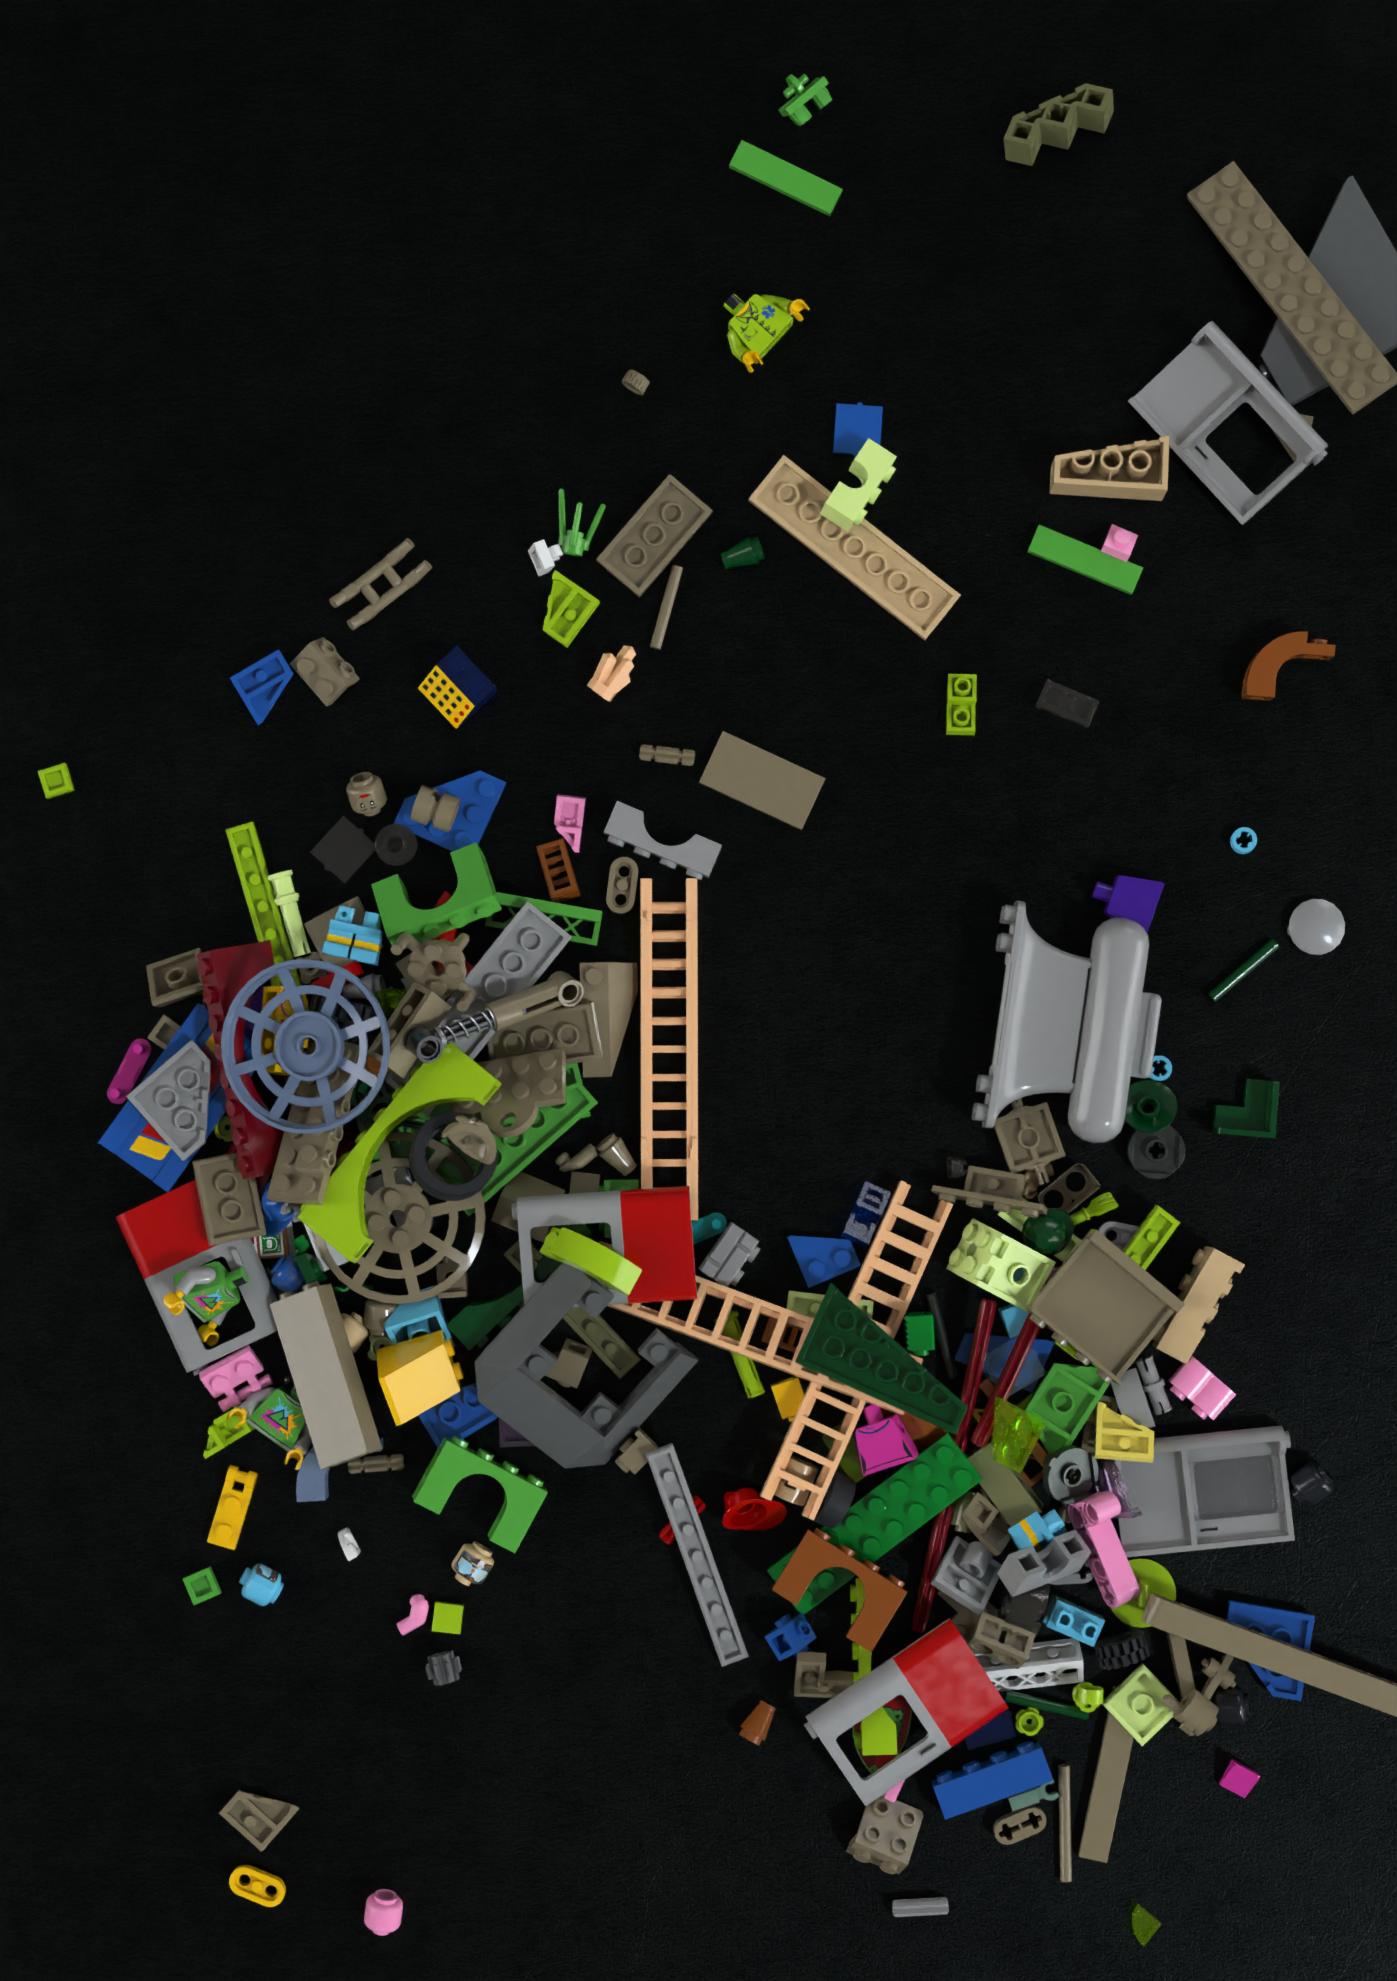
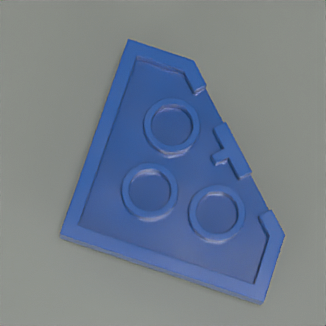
M478 771L432 788L438 790L439 796L447 793L461 799L454 824L449 833L434 828L431 822L424 825L410 820L418 794L405 798L394 821V825L452 852L475 842L479 845L507 783L485 772Z
M1228 1599L1225 1620L1308 1651L1310 1650L1315 1615ZM1248 1662L1272 1696L1301 1701L1304 1682Z

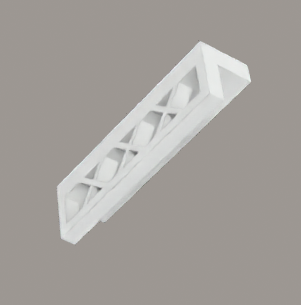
M1074 1638L1033 1643L1028 1660L1018 1669L971 1650L998 1692L1084 1682L1081 1647L1079 1640ZM1076 1668V1672L1062 1673L1066 1669ZM1041 1672H1045V1673H1046L1044 1676H1039V1677H1035V1676H1034L1036 1673H1041ZM1009 1676H1018L1015 1680H1006Z

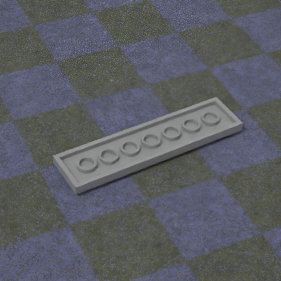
M527 901L464 979L477 994L467 1011H459L457 1003L463 995L458 990H455L446 1001L451 1008L438 1028H441L442 1025H452L454 1020L462 1021L466 1015L472 1017L476 1015L477 1011L484 1012L486 1004L532 987L572 936ZM488 1028L481 1031V1035L475 1033L470 1035L469 1039L465 1037L458 1040L457 1044L455 1042L453 1044L471 1059H474L496 1031ZM417 1058L404 1078L390 1071L384 1078V1081L394 1089L401 1085L405 1086L412 1078L410 1073L418 1063L424 1062ZM436 1105L422 1111L429 1115Z

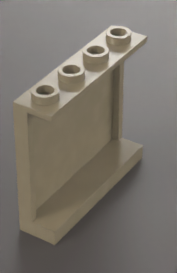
M1091 1229L1026 1309L1032 1314L1029 1319L1041 1329L1047 1326L1054 1332L1051 1337L1064 1348L1068 1344L1076 1350L1074 1356L1086 1366L1089 1363L1094 1365L1098 1369L1095 1374L1107 1384L1113 1381L1120 1385L1122 1383L1120 1380L1122 1375L1173 1312L1178 1313L1185 1303L1098 1230Z

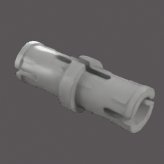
M1147 1355L1145 1356V1362L1148 1368H1146L1142 1357L1135 1360V1363L1144 1382L1142 1385L1143 1390L1149 1395L1154 1414L1160 1415L1162 1414V1408L1159 1402H1161L1165 1413L1172 1410V1406L1163 1388L1165 1385L1164 1379L1159 1377L1153 1356Z

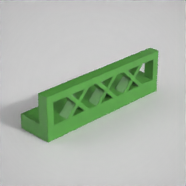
M496 892L500 905L507 907L513 917L504 923L492 921L493 913L486 918L485 926L505 929L516 916L512 908L521 909L528 901L542 913L549 914V919L555 916L563 917L569 925L564 931L572 930L576 935L572 936L569 941L597 946L603 915L602 911ZM567 918L577 919V921L571 924ZM582 921L594 922L592 939L580 937L574 927Z

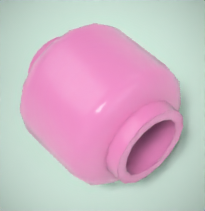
M380 1889L371 1894L366 1900L365 1925L373 1933L381 1936L397 1930L401 1924L402 1900L394 1891L389 1889Z

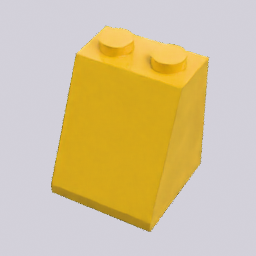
M442 1330L376 1350L378 1379L396 1426L402 1425L461 1391L459 1380L464 1378L460 1363H454L452 1356L455 1355L452 1341L451 1339H445Z

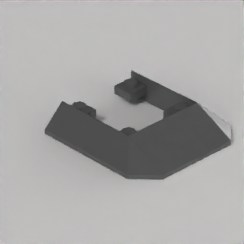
M562 1262L475 1360L478 1401L562 1467L575 1468L605 1465L699 1360L680 1343H674L656 1328L638 1348V1353L653 1364L654 1367L625 1400L618 1406L602 1392H599L580 1412L541 1381L543 1376L557 1362V1357L540 1343L575 1304L596 1318L614 1298V1295L592 1276Z

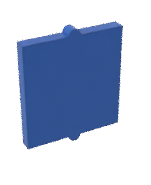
M861 402L857 403V405L837 403L833 453L850 454L856 457L868 438L880 445L883 407L866 406Z

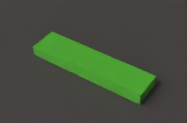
M741 140L729 164V168L827 216L831 215L843 190Z
M1038 525L1027 551L1030 554L1130 595L1133 594L1143 570L1141 566L1129 561L1124 562L1101 552V550L1041 525Z

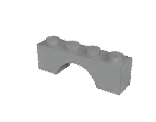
M619 801L616 802L604 830V834L609 836L608 842L623 847L624 843L635 847L634 853L649 858L650 854L661 858L660 864L675 869L677 865L687 869L686 874L698 880H701L703 876L709 878L722 848L721 844L697 834L680 845L667 846L660 844L651 838L646 831L643 811Z

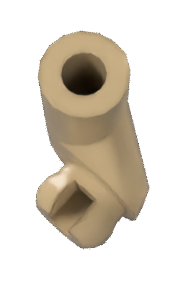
M1049 1163L1045 1168L1048 1177L1054 1176V1171L1051 1163ZM1026 1170L1024 1172L1026 1180L1023 1196L1026 1199H1032L1038 1193L1036 1190L1039 1183L1035 1171Z

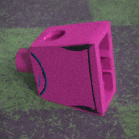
M871 1404L863 1408L867 1424L855 1429L863 1476L914 1460L919 1456L915 1444L897 1414L884 1418L881 1408Z

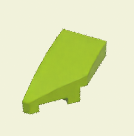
M232 1410L215 1419L213 1425L209 1426V1438L207 1448L204 1450V1458L210 1457L255 1428L244 1422L240 1428L235 1429L234 1427L240 1420L237 1416H231L229 1420H226V1417Z

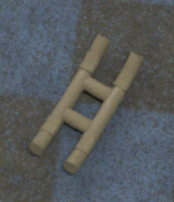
M406 538L398 547H395L384 559L360 578L330 598L331 605L337 608L361 591L371 603V605L369 604L347 621L350 629L354 630L371 620L401 594L417 584L432 569L430 563L424 560L401 579L392 568L414 547V543L409 538ZM381 574H384L393 587L380 597L370 583Z

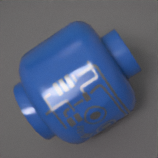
M283 1254L269 1272L272 1274L271 1283L283 1293L294 1291L297 1294L302 1292V1286L307 1284L295 1259L298 1256L295 1254H290L287 1257Z

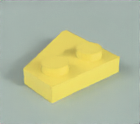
M1098 1402L1096 1408L1095 1458L1152 1463L1154 1460V1431L1134 1423L1131 1418L1124 1414L1119 1415L1107 1408L1105 1403Z

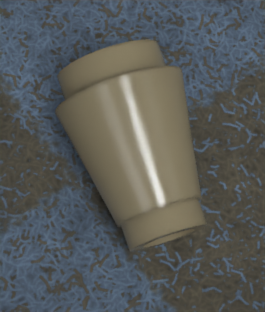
M614 1133L603 1139L596 1147L600 1152L599 1156L624 1176L628 1175L637 1166L621 1137H616Z

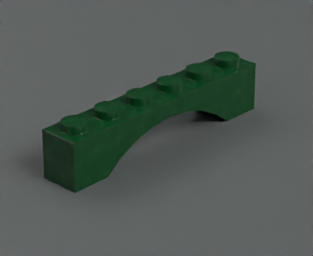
M590 1223L556 1225L548 1228V1234L552 1227L558 1229L564 1227L594 1240L591 1234L595 1231V1228ZM542 1255L534 1270V1279L540 1283L545 1282L550 1277L549 1274L562 1262ZM523 1284L501 1297L487 1301L470 1302L446 1326L469 1351L475 1345L480 1349L491 1338L489 1332L495 1326L501 1329L512 1318L509 1313L516 1306L519 1309L524 1306Z

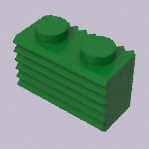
M929 1311L906 1312L902 1320L904 1324L902 1326L904 1329L902 1332L904 1335L902 1338L904 1340L903 1345L913 1356L929 1355V1350H935L933 1315Z

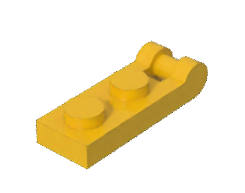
M229 1466L207 1539L208 1543L232 1550L236 1549L258 1473L253 1471L246 1473L240 1471L239 1467ZM235 1481L245 1484L243 1491L233 1488Z

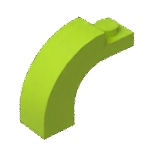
M552 1227L539 1251L548 1258L563 1262L585 1272L611 1290L626 1295L631 1293L642 1272V1269L616 1252L564 1227L562 1229Z

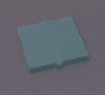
M1018 1336L990 1351L985 1356L984 1367L990 1375L988 1379L994 1382L995 1385ZM1030 1349L1010 1395L1047 1374L1036 1356L1038 1354L1036 1350Z

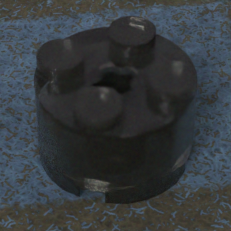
M1003 1583L999 1599L1004 1601L1002 1609H998L996 1617L1004 1620L1005 1623L1028 1630L1037 1635L1042 1623L1036 1621H1039L1041 1615L1045 1614L1050 1585L1045 1584L1012 1597Z

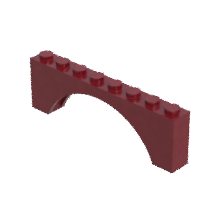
M269 940L197 954V970L202 978L204 988L203 999L208 1007V1023L215 1041L214 1053L219 1061L221 1071L220 1082L225 1090L227 1100L226 1111L231 1120V1136L236 1145L238 1154L237 1166L242 1174V1179L273 1173L284 1131L266 1124L254 1116L240 1102L225 1074L221 1049L224 1021L236 995L250 979L262 970L275 965ZM255 992L248 998L244 1006L249 1008ZM241 1017L238 1018L234 1035L236 1064L246 1061L244 1052V1025L246 1019ZM249 1073L240 1075L250 1095L264 1109L270 1112L258 1095Z

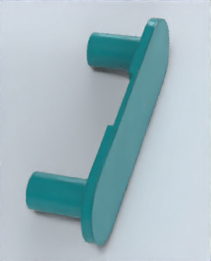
M712 1213L693 1221V1244L722 1233L727 1226V1220L724 1215Z

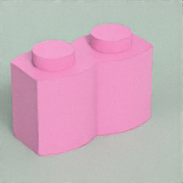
M1193 1356L1190 1357L1187 1364L1183 1363L1168 1380L1173 1385L1169 1390L1182 1401L1187 1397L1194 1404L1191 1409L1203 1420L1207 1416L1214 1420L1236 1395Z

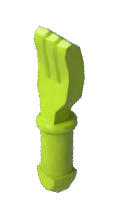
M1107 1192L1093 1199L1086 1209L1082 1207L1080 1211L1070 1215L1075 1226L1085 1220H1090L1092 1216H1100L1117 1208L1118 1204L1115 1202L1112 1194Z

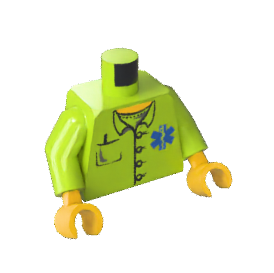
M732 294L724 304V307L734 315L728 323L729 331L727 335L732 354L745 364L748 372L752 373L754 370L751 365L758 362L762 365L761 359L793 325V317L791 315L798 321H803L804 318L799 312L803 309L809 311L810 308L802 299L793 301L778 296L766 294L759 296L754 294L744 303L736 294Z

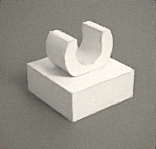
M544 539L533 543L528 550L538 576L549 573L555 566L554 561L559 560V556L563 555L559 544L547 548Z

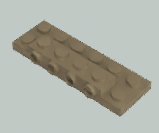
M313 1039L309 1040L306 1051L308 1054H312L316 1049V1043ZM345 1042L343 1056L357 1064L359 1045ZM337 1067L332 1074L327 1076L331 1092L343 1086L351 1074ZM301 1080L295 1095L306 1098L320 1097L316 1080ZM356 1084L348 1093L334 1101L337 1118L346 1115L350 1111V1099ZM292 1104L287 1121L300 1124L324 1123L322 1105L304 1107ZM343 1125L319 1133L298 1134L284 1131L267 1198L274 1202L322 1205L331 1170L336 1163L338 1144L343 1137Z

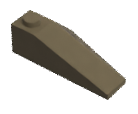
M580 963V983L584 988L581 1004L594 1002L603 1052L602 1059L583 1062V1077H612L638 993L637 963Z

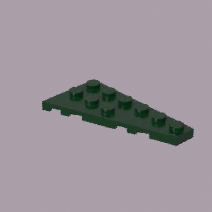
M830 1283L795 1363L956 1435L968 1407Z

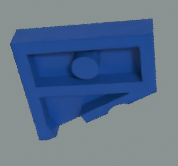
M278 649L230 677L257 725L264 721L294 673Z
M796 1235L787 1237L808 1288L861 1266L850 1239Z

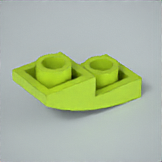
M948 674L946 735H975L977 674Z

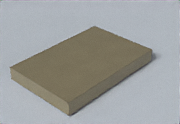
M237 1153L192 1162L209 1246L266 1235L255 1177L242 1179V1174L237 1166Z

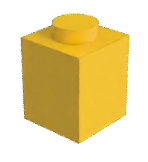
M797 1376L771 1384L782 1419L788 1418L789 1422L794 1419L804 1397Z

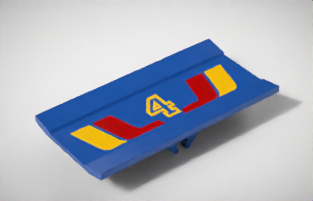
M198 1003L142 1082L189 1041L193 1040L212 1061L207 1139L226 1113L227 1100L225 1090L220 1082L221 1071L219 1061L214 1053L215 1041L208 1023L209 1012L206 1007ZM244 1035L245 1059L248 1061L253 1059L251 1039ZM255 1071L249 1072L250 1077L254 1074ZM130 1100L127 1101L98 1142L151 1179L167 1193L198 1152L197 1150L188 1159L182 1161Z

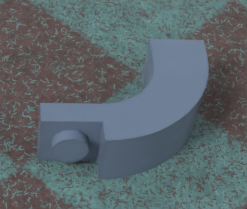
M379 1437L383 1449V1437ZM314 1447L305 1456L298 1472L296 1482L297 1502L326 1501L329 1497L328 1473L330 1467L320 1469Z

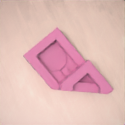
M558 794L554 824L557 831L562 834L573 851L579 852L586 798Z

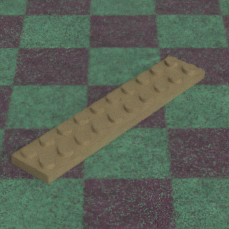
M1234 161L1187 194L1189 202L1352 415L1397 384V372Z

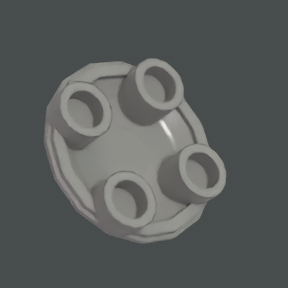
M1310 899L1302 902L1294 909L1289 919L1287 932L1300 950L1308 954L1322 955L1332 951L1340 944L1345 934V921L1341 911L1333 903L1324 899Z

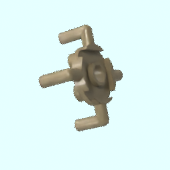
M403 932L392 945L391 952L394 955H400L406 946L412 951L407 971L416 983L433 991L439 997L458 990L463 995L457 1003L459 1011H467L476 998V991L464 981L467 969L465 967L466 959L462 950L469 942L467 934H460L453 942L446 939H440V941L426 939L420 943L408 932ZM432 961L441 962L445 971L435 970L432 966Z

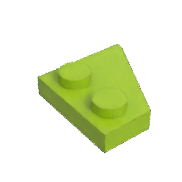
M555 570L552 575L553 584L551 595L548 598V612L545 616L543 631L568 648L600 602L597 598Z

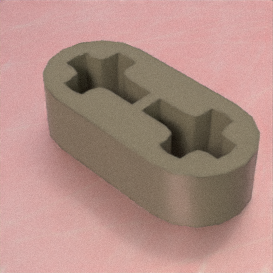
M1031 1805L998 1818L994 1823L993 1831L1000 1843L1010 1845L1042 1831L1046 1826L1047 1820L1039 1806ZM1033 1812L1035 1816L1040 1815L1037 1819V1825L1033 1826L1031 1822L1021 1825L1022 1822L1029 1819V1813ZM1007 1823L1009 1827L1018 1824V1827L1011 1830V1836L1006 1837L1004 1833L999 1834L1003 1830V1824Z

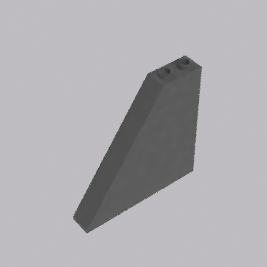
M1352 175L1342 185L1307 257L1384 355L1397 348V252ZM1277 318L1256 361L1258 365L1256 368L1293 406L1329 386V384L1280 319Z

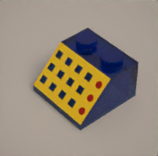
M458 646L436 664L418 687L456 730L498 692L494 684Z

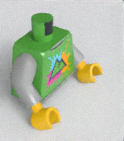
M216 1261L199 1267H192L189 1270L175 1274L176 1292L166 1294L163 1300L173 1315L181 1313L186 1306L202 1322L209 1321L208 1325H202L197 1331L201 1340L209 1346H214L219 1340V1334L215 1331L216 1326L221 1325L230 1308L240 1301L238 1287L249 1282L248 1275L243 1267L229 1272L220 1262Z
M280 1386L277 1389L268 1387L253 1393L239 1408L232 1410L226 1417V1420H229L231 1416L239 1418L240 1422L234 1427L235 1429L240 1428L244 1422L250 1424L288 1452L285 1465H287L290 1458H296L298 1463L295 1470L300 1469L303 1456L311 1446L312 1440L295 1386L291 1391Z

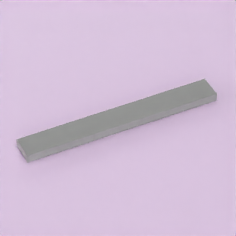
M671 1443L646 1452L645 1454L721 1666L723 1667L749 1657L674 1446Z

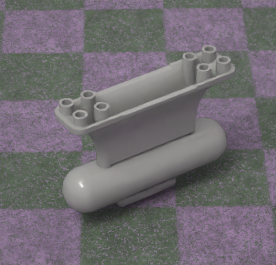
M1017 900L1013 906H1002L1000 923L1010 924L1009 934H998L996 951L1006 953L1004 963L1006 968L992 1065L989 1068V1075H978L976 1082V1092L986 1093L984 1104L974 1103L972 1120L982 1121V1127L993 1128L999 1113L1008 1104L1017 1099L1040 1093L1071 1094L1068 1123L1073 1133L1082 1140L1091 1143H1104L1112 1140L1121 1132L1124 1125L1131 1077L1148 1078L1152 1073L1162 1000L1158 994L1143 992L1149 952V937L1144 927L1136 921L1125 917L1111 918L1096 928L1092 940L1090 958L1077 956L1052 946L1037 935L1028 922L1024 901Z

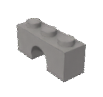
M1075 1529L1054 1537L1050 1544L1039 1553H1036L1032 1546L1009 1554L997 1575L1012 1597L1078 1572L1091 1554V1551Z

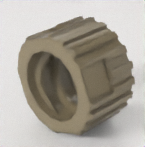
M629 370L621 381L626 388L638 395H643L650 383L646 377L634 370Z

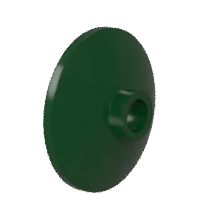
M1143 1080L1129 1086L1125 1122L1130 1127L1140 1132L1153 1133L1165 1129L1173 1122L1177 1113V1100L1170 1088L1163 1083L1153 1080ZM1145 1108H1151L1153 1112L1145 1113L1143 1110Z

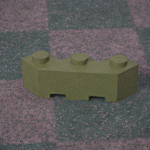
M1083 84L1075 88V92L1063 98L1059 95L1039 104V108L1025 114V112H1021L1013 116L1004 137L1006 160L1032 166L1041 144L1069 149L1078 127L1105 133L1114 112L1113 89Z

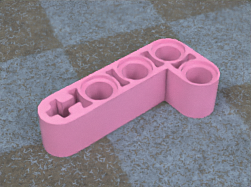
M1111 1491L1090 1494L1084 1500L1070 1504L1067 1508L1070 1521L1074 1530L1076 1529L1091 1551L1087 1561L1105 1603L1115 1609L1138 1597L1140 1594L1139 1585L1111 1521V1518L1121 1512V1505L1116 1495Z

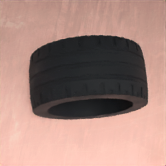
M462 1112L443 1113L428 1120L416 1133L409 1152L410 1169L417 1184L429 1195L445 1201L464 1200L480 1192L490 1181L497 1165L498 1154L496 1152L495 1160L491 1165L481 1162L477 1174L469 1181L461 1184H446L436 1179L429 1171L425 1161V1149L429 1140L438 1132L444 1131L449 1124L458 1122L456 1116H465L468 1119L475 1118L476 1121H479L476 1117Z

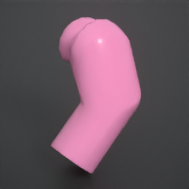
M421 1594L411 1597L409 1602L411 1605L410 1615L396 1623L403 1636L423 1625L427 1619L429 1604Z

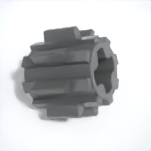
M452 1650L436 1653L428 1657L429 1664H426L425 1668L428 1680L433 1679L434 1686L459 1680V1672L462 1670L459 1656L454 1657Z

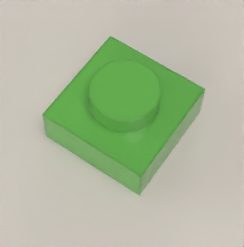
M211 1566L183 1578L193 1605L217 1596L222 1592Z

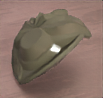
M456 1116L458 1122L449 1124L441 1136L449 1138L451 1142L470 1157L484 1164L491 1165L495 1160L497 1149L494 1135L489 1130L487 1124L481 1120L476 1121L475 1118L468 1119L465 1116Z

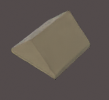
M200 948L146 965L153 1006L163 1007L203 993L202 978L197 970V954L202 953Z
M519 1172L505 1185L491 1221L518 1232V1220L512 1219V1203H517V1197L564 1194L565 1190L524 1172ZM550 1226L533 1227L531 1229V1238L544 1243Z

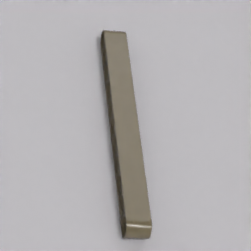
M1154 1593L1150 1594L1141 1618L1142 1622L1397 1717V1683L1166 1597Z

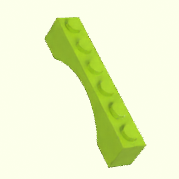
M855 1578V1584H850V1601L856 1602V1613H851V1625L862 1609L865 1600V1589L860 1578ZM852 1643V1659L858 1660V1672H853V1683L871 1672L872 1652H869L857 1643ZM883 1706L860 1721V1731H855L856 1749H861L863 1756L897 1755L896 1724L888 1716Z

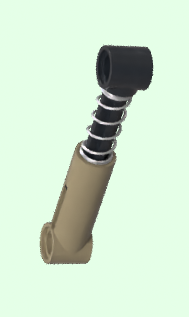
M558 971L553 973L547 981L486 1004L484 1012L477 1011L476 1015L472 1017L466 1015L464 1020H454L452 1025H442L441 1028L432 1027L429 1029L422 1026L414 1027L406 1035L405 1046L407 1050L422 1062L431 1063L441 1056L443 1049L447 1048L448 1044L453 1042L457 1044L458 1040L465 1037L469 1039V1036L475 1033L481 1035V1031L490 1028L491 1030L499 1031L562 1005L566 1007L575 1006L581 1001L584 995V988L579 981L568 973ZM427 1041L426 1045L421 1048L422 1044Z

